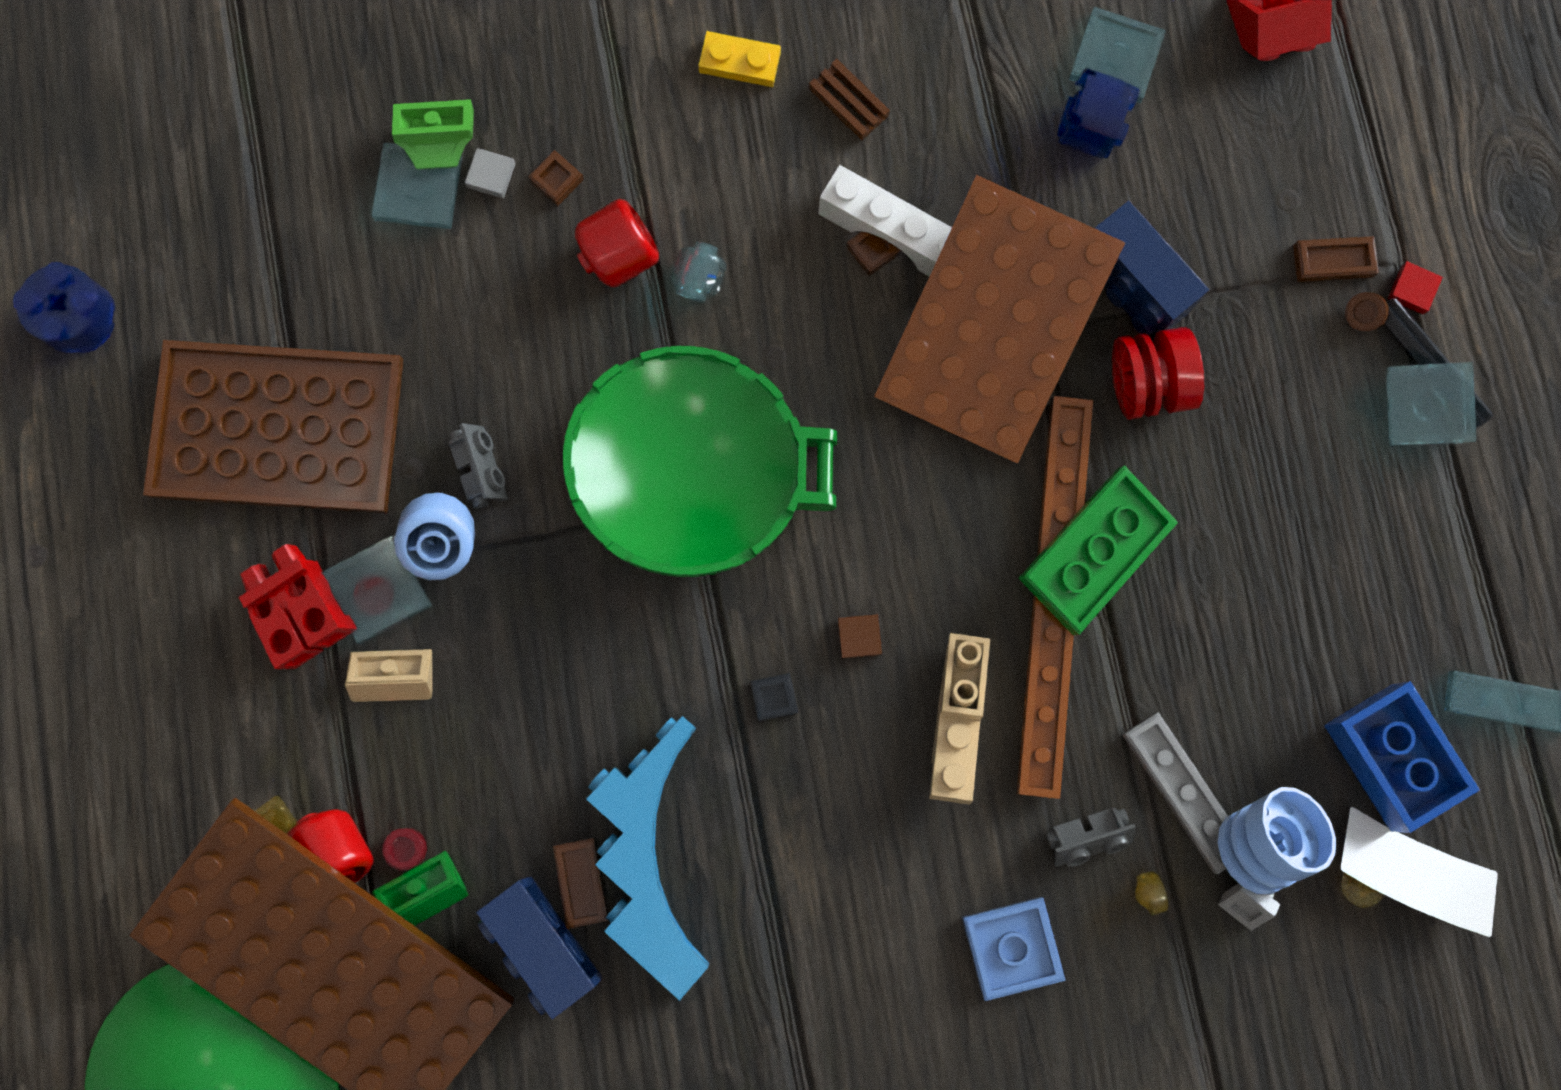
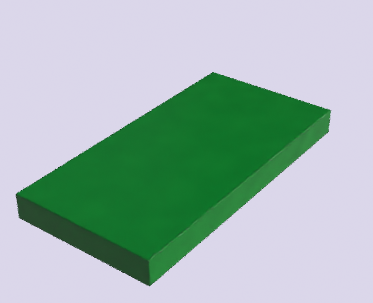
M1125 465L1118 467L1018 579L1073 636L1080 635L1178 522Z

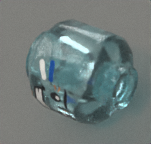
M696 241L695 247H683L680 249L670 277L671 283L677 287L676 294L705 303L706 298H713L719 293L727 264L721 257L717 256V247Z

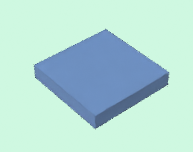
M1043 897L962 917L984 1001L1066 981Z

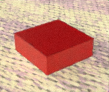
M1406 261L1400 268L1388 300L1396 298L1402 306L1424 315L1429 311L1443 277Z

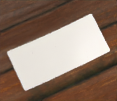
M1354 807L1350 808L1341 862V870L1411 908L1455 926L1491 937L1497 885L1496 871L1455 858L1421 844L1399 832H1391L1387 826L1382 825Z

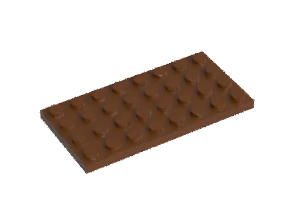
M236 797L227 805L129 935L348 1090H445L510 1009L515 999Z

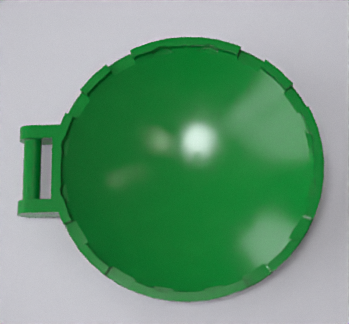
M695 346L661 347L641 352L639 357L631 359L620 366L618 364L614 365L592 384L590 391L585 395L581 403L577 404L569 421L564 440L563 470L565 484L572 505L583 525L602 546L618 558L643 570L661 575L676 577L713 575L742 565L764 551L782 533L795 510L833 511L836 509V495L832 494L833 447L837 445V431L830 428L800 427L797 418L793 416L783 399L784 395L765 375L762 373L757 374L749 367L741 364L740 359L721 351ZM807 447H817L816 492L806 491Z
M170 964L140 980L127 991L111 1010L101 1026L91 1049L85 1078V1090H340L338 1082Z

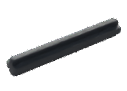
M1396 298L1389 299L1387 301L1389 313L1385 321L1388 328L1472 428H1478L1488 422L1493 417L1491 410Z

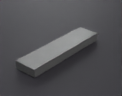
M1159 712L1155 713L1122 735L1212 872L1219 874L1227 869L1221 860L1217 844L1219 828L1227 814Z

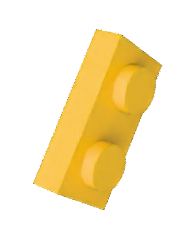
M706 31L699 62V73L773 87L781 54V46Z

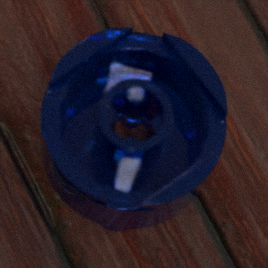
M1086 67L1075 85L1081 87L1080 91L1077 90L1073 97L1069 96L1058 127L1057 136L1060 138L1057 143L1100 159H1107L1114 145L1120 147L1127 135L1129 124L1124 123L1127 111H1131L1135 106L1140 89L1132 86L1129 82Z
M51 262L46 267L30 275L13 298V305L17 309V314L23 327L30 334L59 352H91L100 347L113 332L115 325L112 322L113 309L115 310L113 298L105 288L76 267L64 265L61 262Z

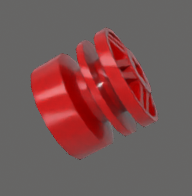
M1187 327L1161 330L1156 333L1153 342L1146 333L1138 334L1134 339L1130 336H1122L1115 339L1112 350L1113 384L1120 409L1128 420L1141 418L1143 414L1147 417L1156 416L1159 414L1161 404L1169 414L1200 408L1204 395V369L1201 352L1192 330Z

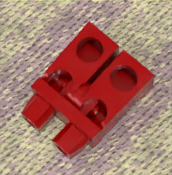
M285 544L271 555L279 569L278 572L271 576L266 565L257 564L240 574L246 593L238 598L243 607L248 608L249 617L274 669H296L323 652V648H329L357 630L350 615H344L334 598L318 561L306 560L296 545Z

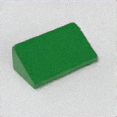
M446 850L372 891L373 896L414 926L468 896L467 889Z

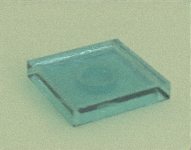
M1094 7L1069 80L1141 103L1166 30Z
M383 143L372 211L374 220L451 229L463 156L461 155L457 167L416 169L402 147L397 144Z
M1473 362L1393 366L1387 368L1390 446L1476 442Z
M394 535L322 572L344 615H350L355 623L357 630L353 631L352 635L358 644L372 639L432 606L418 578L406 570L396 556ZM379 577L384 580L364 591L365 585L370 579ZM360 581L358 587L359 594L353 596L354 589L357 583Z

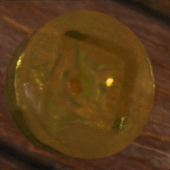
M1153 871L1137 875V888L1135 892L1137 901L1152 916L1167 911L1168 899L1159 876Z
M1347 873L1343 874L1341 889L1345 898L1351 904L1360 908H1369L1377 905L1384 897L1383 893L1372 889Z

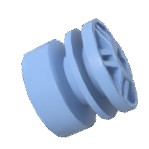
M1281 787L1227 816L1219 828L1217 844L1222 862L1230 875L1243 888L1256 894H1273L1327 868L1335 856L1336 837L1330 819L1323 808L1310 795L1296 788Z

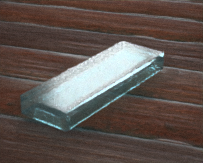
M1455 670L1448 672L1444 711L1561 734V691Z

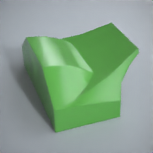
M471 100L393 104V140L406 151L416 169L457 167L465 145L473 138L474 109Z

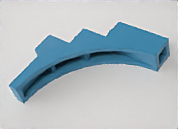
M683 716L677 722L673 718L669 719L656 734L660 742L650 753L643 749L628 766L633 771L629 777L618 768H614L610 773L603 769L588 786L592 793L586 799L623 832L619 838L613 833L597 851L602 858L595 865L632 898L629 903L622 898L606 916V919L611 924L604 932L679 1001L709 966V962L687 939L670 910L660 882L655 851L656 816L664 783L677 755L696 730Z

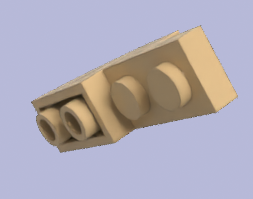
M949 634L931 761L933 767L929 799L968 805L973 801L980 721L984 711L990 648L989 638Z

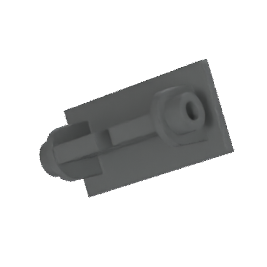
M459 424L460 430L450 433L451 440L448 444L457 469L462 470L468 466L471 468L470 472L460 476L467 502L472 503L474 509H479L489 505L488 500H508L504 488L505 478L497 467L492 452L493 442L490 435L485 431L484 426Z
M1113 807L1087 816V821L1091 828V831L1085 832L1080 819L1052 827V832L1046 833V838L1051 849L1057 848L1055 849V867L1067 864L1068 867L1078 866L1087 862L1092 855L1104 851L1107 854H1115L1128 848L1129 843L1133 842L1136 826L1135 824L1129 825V818L1125 809L1117 810Z

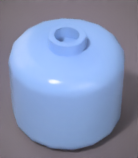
M428 493L415 498L404 508L397 525L394 537L396 556L402 566L416 577L426 580H445L456 575L469 562L473 551L475 539L474 519L467 506L453 496L443 493Z

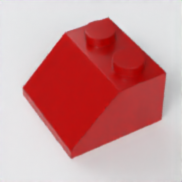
M1226 0L1242 48L1258 60H1275L1280 57V54L1291 51H1310L1315 49L1318 44L1331 41L1332 0Z

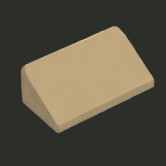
M432 650L350 652L345 687L350 700L353 702L431 699Z

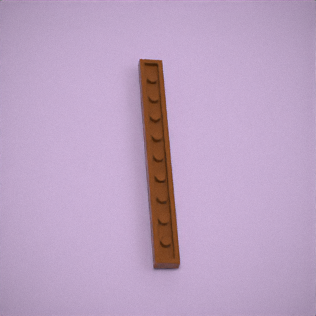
M1053 396L1051 399L1037 557L1085 505L1093 400ZM1035 595L1033 599L1017 794L1060 799L1074 636Z

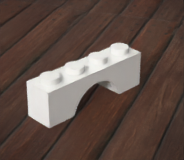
M839 165L820 196L819 215L851 233L863 231L885 239L902 250L915 263L917 269L930 276L952 229L947 224Z

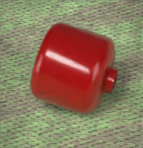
M623 199L614 200L576 225L575 239L581 250L577 257L581 265L589 275L595 273L599 280L608 287L617 288L656 265L659 261V252L649 231L634 208Z
M332 809L308 814L298 820L295 826L286 833L355 884L372 867L373 855L352 817L344 810Z

